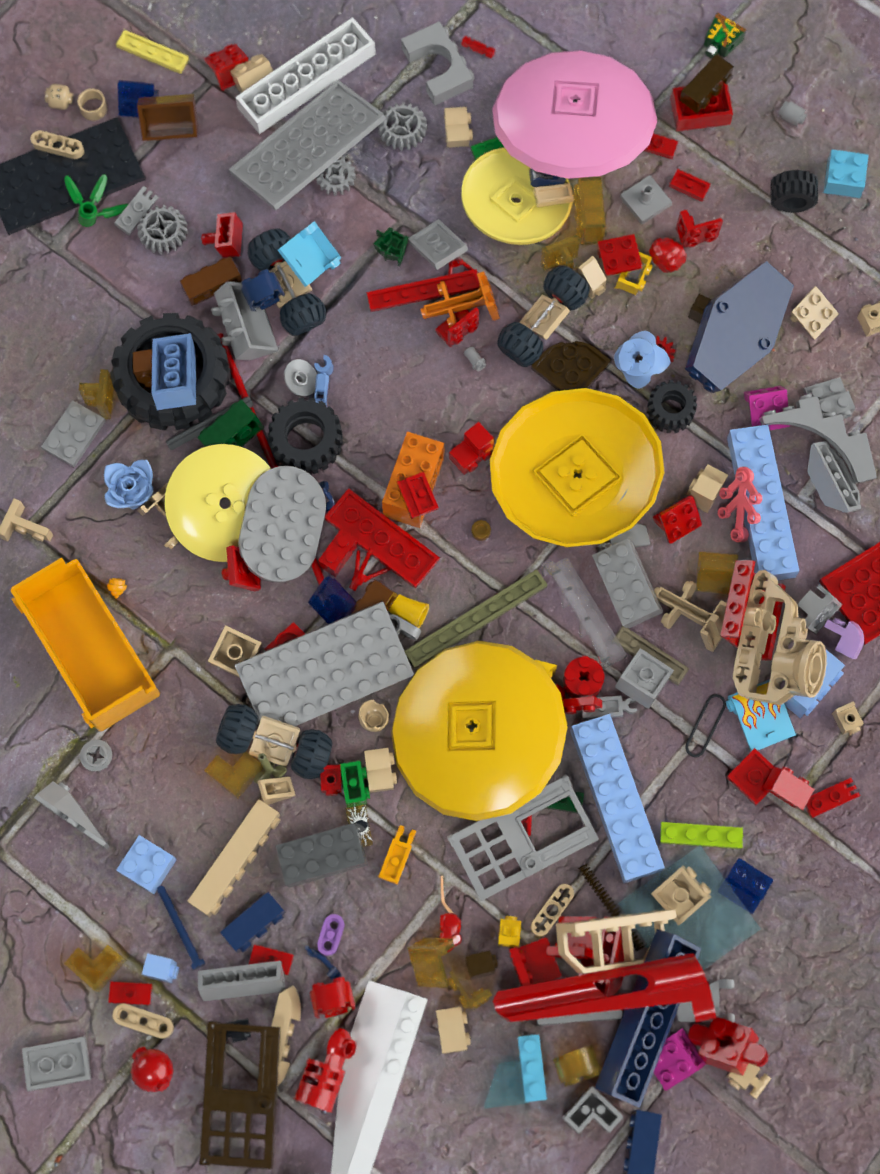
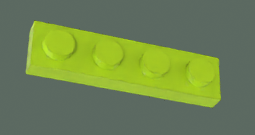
M661 822L660 843L742 849L743 828Z

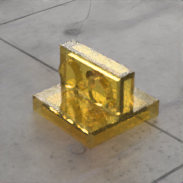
M578 235L542 248L541 267L543 271L560 265L573 269V259L578 258L580 240Z
M100 369L99 384L79 383V392L85 404L97 407L103 418L111 420L114 387L109 371Z
M699 552L696 591L729 594L738 555Z

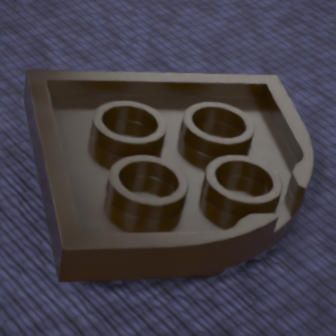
M580 341L560 342L548 348L533 363L531 370L558 391L589 388L609 367L611 360L587 343Z

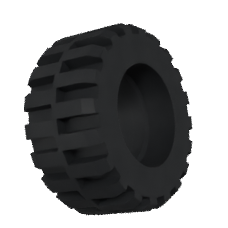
M304 397L298 398L297 402H293V400L288 401L286 407L284 405L278 408L279 413L273 414L271 417L272 422L268 426V440L276 461L280 462L281 466L296 467L306 472L312 471L313 474L319 473L318 469L326 470L329 468L328 463L333 464L336 461V455H340L341 445H343L340 420L334 414V410L330 406L326 408V403L321 400L319 403H316L314 398L304 401ZM304 423L317 425L324 433L322 441L317 446L307 450L291 446L287 439L288 434L294 427Z

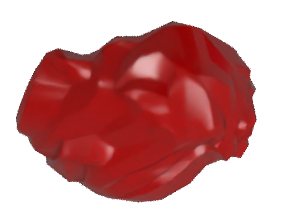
M657 238L652 243L649 250L650 257H652V261L662 272L672 273L685 264L686 253L681 244L671 238Z

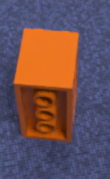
M411 432L406 433L382 500L383 515L391 520L417 528L421 527L425 515L411 520L396 483L424 471L433 493L444 462L443 442Z

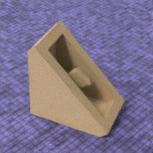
M290 777L257 781L263 801L267 805L296 796Z

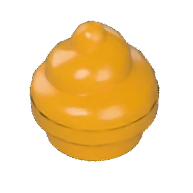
M110 578L109 583H107V589L117 599L127 589V585L124 579Z

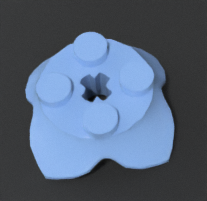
M648 331L634 334L628 341L618 347L614 355L616 367L623 372L627 382L637 389L646 386L653 374L662 373L671 363L667 352L656 345V338ZM640 354L643 356V359L639 360L638 363L636 357Z
M137 460L130 467L122 463H113L105 466L104 480L109 489L104 497L107 505L115 508L137 509L150 499L153 493V471L147 460Z

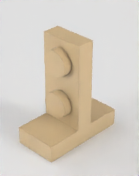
M13 499L0 525V538L9 541L15 529L24 535L26 532L32 534V537L38 541L43 542V540H47L50 542L53 537L50 529L21 518L25 507L21 501Z

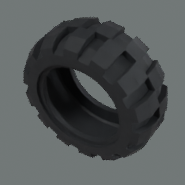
M163 313V318L156 320L153 319V316L140 320L141 326L136 330L132 327L129 328L120 338L122 342L121 347L117 346L114 349L111 359L113 369L110 372L115 392L121 405L127 409L129 415L138 422H147L150 428L167 430V426H175L176 430L190 428V422L196 419L202 422L211 416V409L214 406L219 407L227 394L226 386L230 383V367L226 350L223 348L221 340L214 330L210 327H204L203 321L187 315L185 319H181L178 313ZM191 333L196 354L204 362L201 376L196 382V405L157 410L152 394L139 385L134 374L133 352L151 350L153 339Z

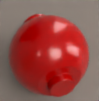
M146 1047L137 1049L132 1055L134 1061L131 1066V1077L135 1085L145 1092H162L167 1089L173 1076V1063L170 1057L158 1049L147 1050Z

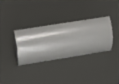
M281 961L198 971V991L203 1001L283 992L285 990V978Z

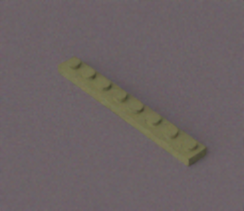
M536 569L404 652L413 668L416 669L444 649L452 647L544 590L548 585Z

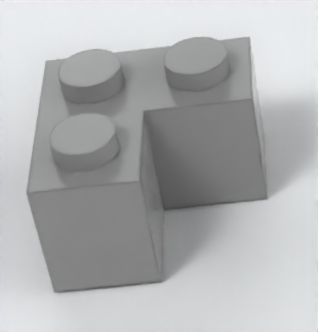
M592 1086L562 1119L577 1134L592 1119L607 1133H610L624 1116Z

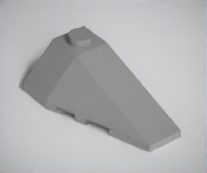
M51 782L36 794L34 798L43 806L105 849L109 848L108 843L76 799L68 792L70 788L62 782L59 784Z

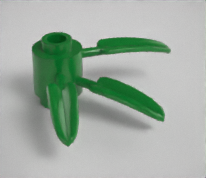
M105 174L100 177L90 195V200L92 201L82 203L84 199L73 180L69 176H65V184L73 202L80 205L78 209V222L84 227L93 226L98 216L103 215L104 218H110L120 215L129 205L128 203L102 209V212L97 213L94 203L99 202L103 195L107 182Z

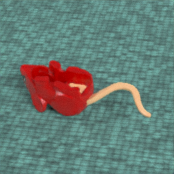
M441 875V902L448 913L440 915V931H442L440 933V941L443 942L442 954H447L462 942V936L460 935L461 920L445 902L443 876Z

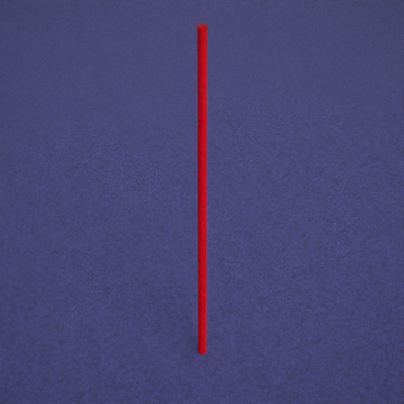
M223 333L217 334L220 340L224 337ZM222 344L226 350L230 372L241 399L248 396V393L229 347ZM252 406L250 409L256 415V412ZM261 430L257 437L268 464L273 469L278 467L266 436L263 430ZM315 557L311 568L326 604L331 605L334 603V600Z

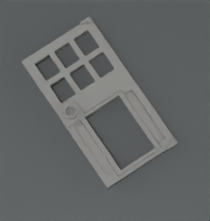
M567 775L545 786L539 795L512 814L480 820L453 835L447 836L481 901L599 840ZM569 796L585 827L536 852L521 820ZM497 822L503 835L487 843L480 830ZM476 833L482 846L465 853L460 840ZM506 840L512 853L495 860L490 847ZM485 850L491 864L474 871L469 858ZM515 857L521 871L505 878L499 865ZM494 868L500 882L484 889L478 876Z

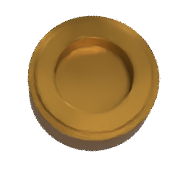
M484 520L476 521L471 528L472 536L479 541L486 540L491 533L489 523Z

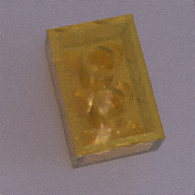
M601 176L578 178V183L574 185L573 204L576 205L575 222L577 221L578 226L576 227V236L580 238L581 245L597 244L598 241L604 240L606 228Z

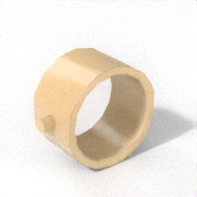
M87 89L79 95L78 106L84 118L97 121L106 115L107 103L102 92L97 89ZM90 99L102 101V105L95 111H87L83 108L84 103Z

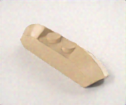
M294 986L279 994L272 1026L281 1027L278 1086L283 1081L290 1066V1063L284 1062L283 1059L284 1057L287 1058L290 1045H287L289 1036L292 1037L295 1024H292V1020L300 1021L301 1016L300 999Z

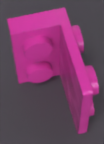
M782 386L743 392L744 400L749 402L752 427L761 425L760 418L764 416L765 412L775 410L776 413L783 412V408L789 407L787 389ZM783 424L768 425L769 431L790 427V425Z
M683 1028L666 1039L654 1070V1074L664 1090L672 1088L706 1065L698 1055L696 1047Z

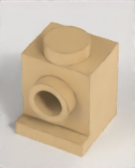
M854 701L835 709L832 713L842 735L846 733L853 735L861 731L860 727L864 723L855 707ZM847 716H851L853 722L848 721Z

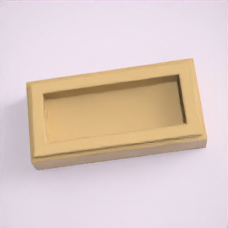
M570 183L533 189L537 207L572 203L574 201Z

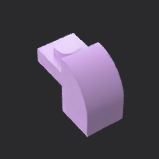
M840 619L827 620L824 627L842 636L835 650L852 659H857L864 644V634L860 626L854 621H849L846 627V623Z

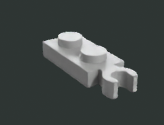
M621 696L597 697L602 700V708L595 709V712H583L582 710L583 720L595 719L610 714L611 718L623 717V711L634 714L637 712V708L631 709L628 704L635 703L636 701L632 698L622 701Z

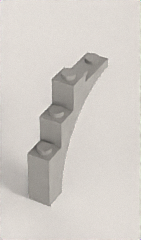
M811 394L801 396V400L796 402L797 409L794 406L783 408V412L779 413L772 410L765 412L764 416L760 418L761 425H792L809 430L825 439L842 456L855 484L877 478L867 433L861 434L860 431L848 433L849 437H847L842 414L836 415V412L825 414V418H823L818 396L812 397Z

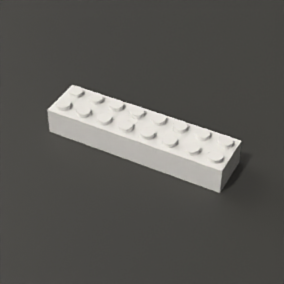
M352 17L236 96L237 107L260 134L375 55V42Z

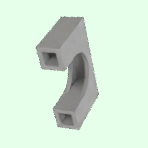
M440 21L401 39V49L409 63L429 54H439L447 58L451 64L447 72L426 82V92L434 106L472 89L473 80H475L472 70H468L466 67L465 58L463 55H459L456 43L450 40L447 28L443 27Z

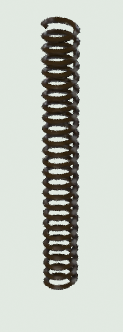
M588 863L578 867L582 876H585L584 879H587L586 883L592 886L591 889L594 890V893H597L596 896H600L598 900L604 903L603 906L606 907V910H609L608 913H612L611 917L619 916L622 911L617 912L619 910L618 907L614 909L617 904L612 905L614 901L609 902L612 897L606 899L610 894L605 895L607 893L606 890L603 891L605 887L600 888L602 884L597 885L600 880L594 882L598 877L591 879L595 876L594 873L590 875L593 870L587 872L590 867L584 869ZM634 931L632 932V943L634 944L633 948L636 947L635 951L646 947V945L642 946L644 942H640L641 938L637 939L639 935L634 936L636 934Z

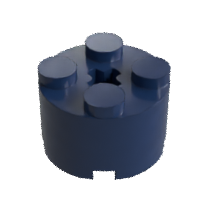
M268 269L259 272V276L253 279L247 278L241 282V291L250 310L253 312L258 307L261 310L269 308L280 301L279 297L281 295L282 297L285 296L276 274L269 272Z

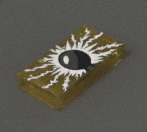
M366 805L346 808L348 824L355 823L358 826L363 847L372 846L373 842Z

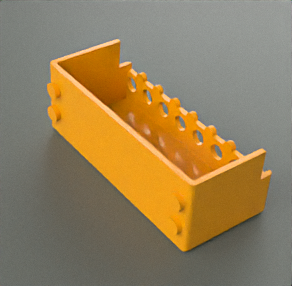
M60 558L11 588L14 596L12 598L13 603L21 614L24 613L84 711L81 715L91 729L95 727L98 731L102 732L160 696V692L77 559L66 564L63 558Z

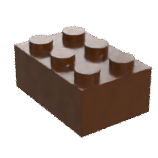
M194 94L138 99L137 108L142 141L198 137L199 129Z

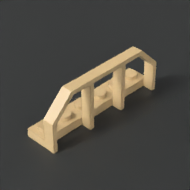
M653 910L651 912L622 914L615 917L557 923L559 955L577 973H589L644 963L649 949L643 959L634 960L631 929L636 928L635 924H639V927L652 926V922H654L655 933L657 929L664 931V924L668 923V919L676 918V910ZM619 926H621L624 962L604 964L602 929L606 928L607 932L618 931ZM585 931H589V934L592 935L594 966L584 968L568 952L567 933H572V936H584Z

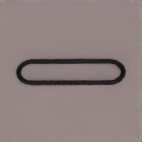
M714 694L709 696L685 746L686 752L691 757L702 756L726 707V701L721 695ZM718 697L723 701V707L702 751L696 755L692 754L688 748L689 743L710 700Z

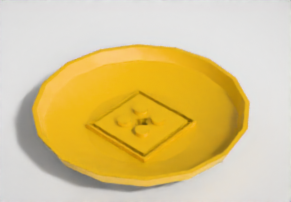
M588 388L554 391L523 406L500 430L490 458L492 492L507 519L534 539L564 547L602 544L632 529L655 503L665 473L661 441L646 416L619 396ZM575 472L581 473L580 479L574 476Z
M475 641L446 648L416 670L398 698L391 736L397 768L415 796L443 815L480 821L512 814L543 791L561 763L567 723L561 693L539 662L510 645ZM472 721L474 722V724L477 725V728H474L473 732H471V729L468 728V725H471Z

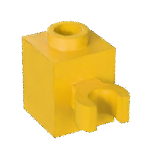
M505 916V919L500 920L498 946L519 948L521 921H517V917Z

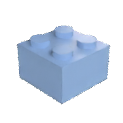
M139 835L117 868V871L147 891L155 894L177 859Z

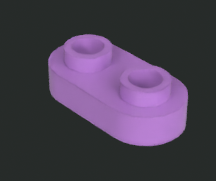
M332 914L324 920L317 947L319 952L325 956H331L338 950L345 927L344 921L339 915ZM332 922L338 923L336 929L330 927ZM326 942L332 943L330 949L324 948Z

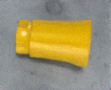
M399 594L388 612L420 628L427 616L429 604Z

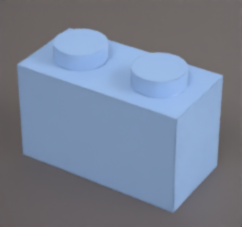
M147 953L142 975L147 978L172 983L173 979L177 978L179 972L177 962L169 958Z

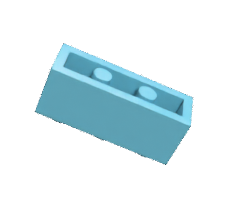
M539 1035L518 1037L524 1101L526 1103L547 1100Z

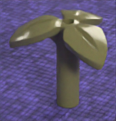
M261 753L258 755V760L265 771L257 773L254 782L258 783L257 781L270 779L271 774L275 778H280L287 772V768L283 765L273 768L275 763L270 762L266 755Z

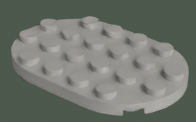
M291 466L275 467L263 473L250 489L238 544L241 558H243L248 569L263 580L278 583L293 580L307 571L315 559L325 517L326 501L321 486L306 471Z

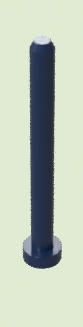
M159 886L157 892L193 963L190 966L193 971L197 970L206 963L204 959L199 958L165 887Z

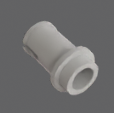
M469 347L465 350L464 355L473 365L472 368L477 371L483 370L486 366V360L480 357L474 347Z

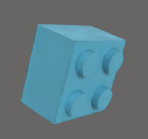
M831 149L827 160L823 193L861 198L865 188L868 155Z

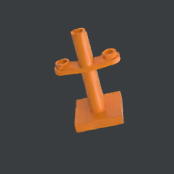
M485 272L477 273L480 282L478 290L453 298L449 297L444 281H441L437 287L440 295H444L445 300L424 305V308L420 309L423 319L449 313L450 318H447V322L450 328L457 323L454 312L486 305L493 321L500 319L491 285Z

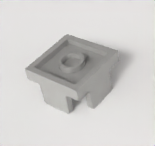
M820 584L817 588L826 595L823 599L810 590L798 603V606L808 614L805 618L806 626L815 634L842 606Z

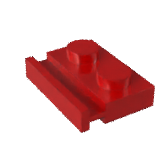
M424 471L397 481L396 484L411 520L438 510V504Z

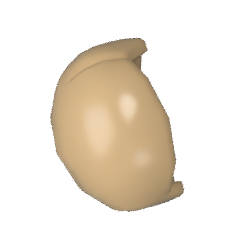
M369 700L364 702L359 708L358 719L364 729L377 732L383 730L388 724L389 713L384 704Z

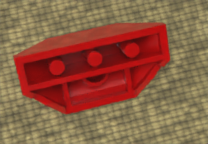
M619 926L618 931L607 932L606 928L602 929L604 964L624 962L621 926ZM582 959L581 965L584 968L594 966V959ZM579 973L578 976H579V975H584V974H589V973ZM623 977L594 982V984L605 996L612 997L621 988Z

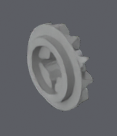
M91 740L82 747L80 760L86 769L92 772H100L108 768L112 761L113 752L106 742ZM99 750V754L104 758H98L94 763V758L89 754H96Z

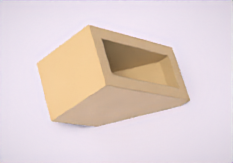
M592 256L578 269V274L589 285V297L591 299L596 295L600 296L605 291L607 281L598 262Z

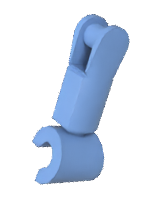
M324 355L325 367H320L318 363H314L318 373L316 375L314 399L316 403H319L321 400L327 406L329 375L333 373L334 369L330 357ZM318 395H324L323 399L318 398Z

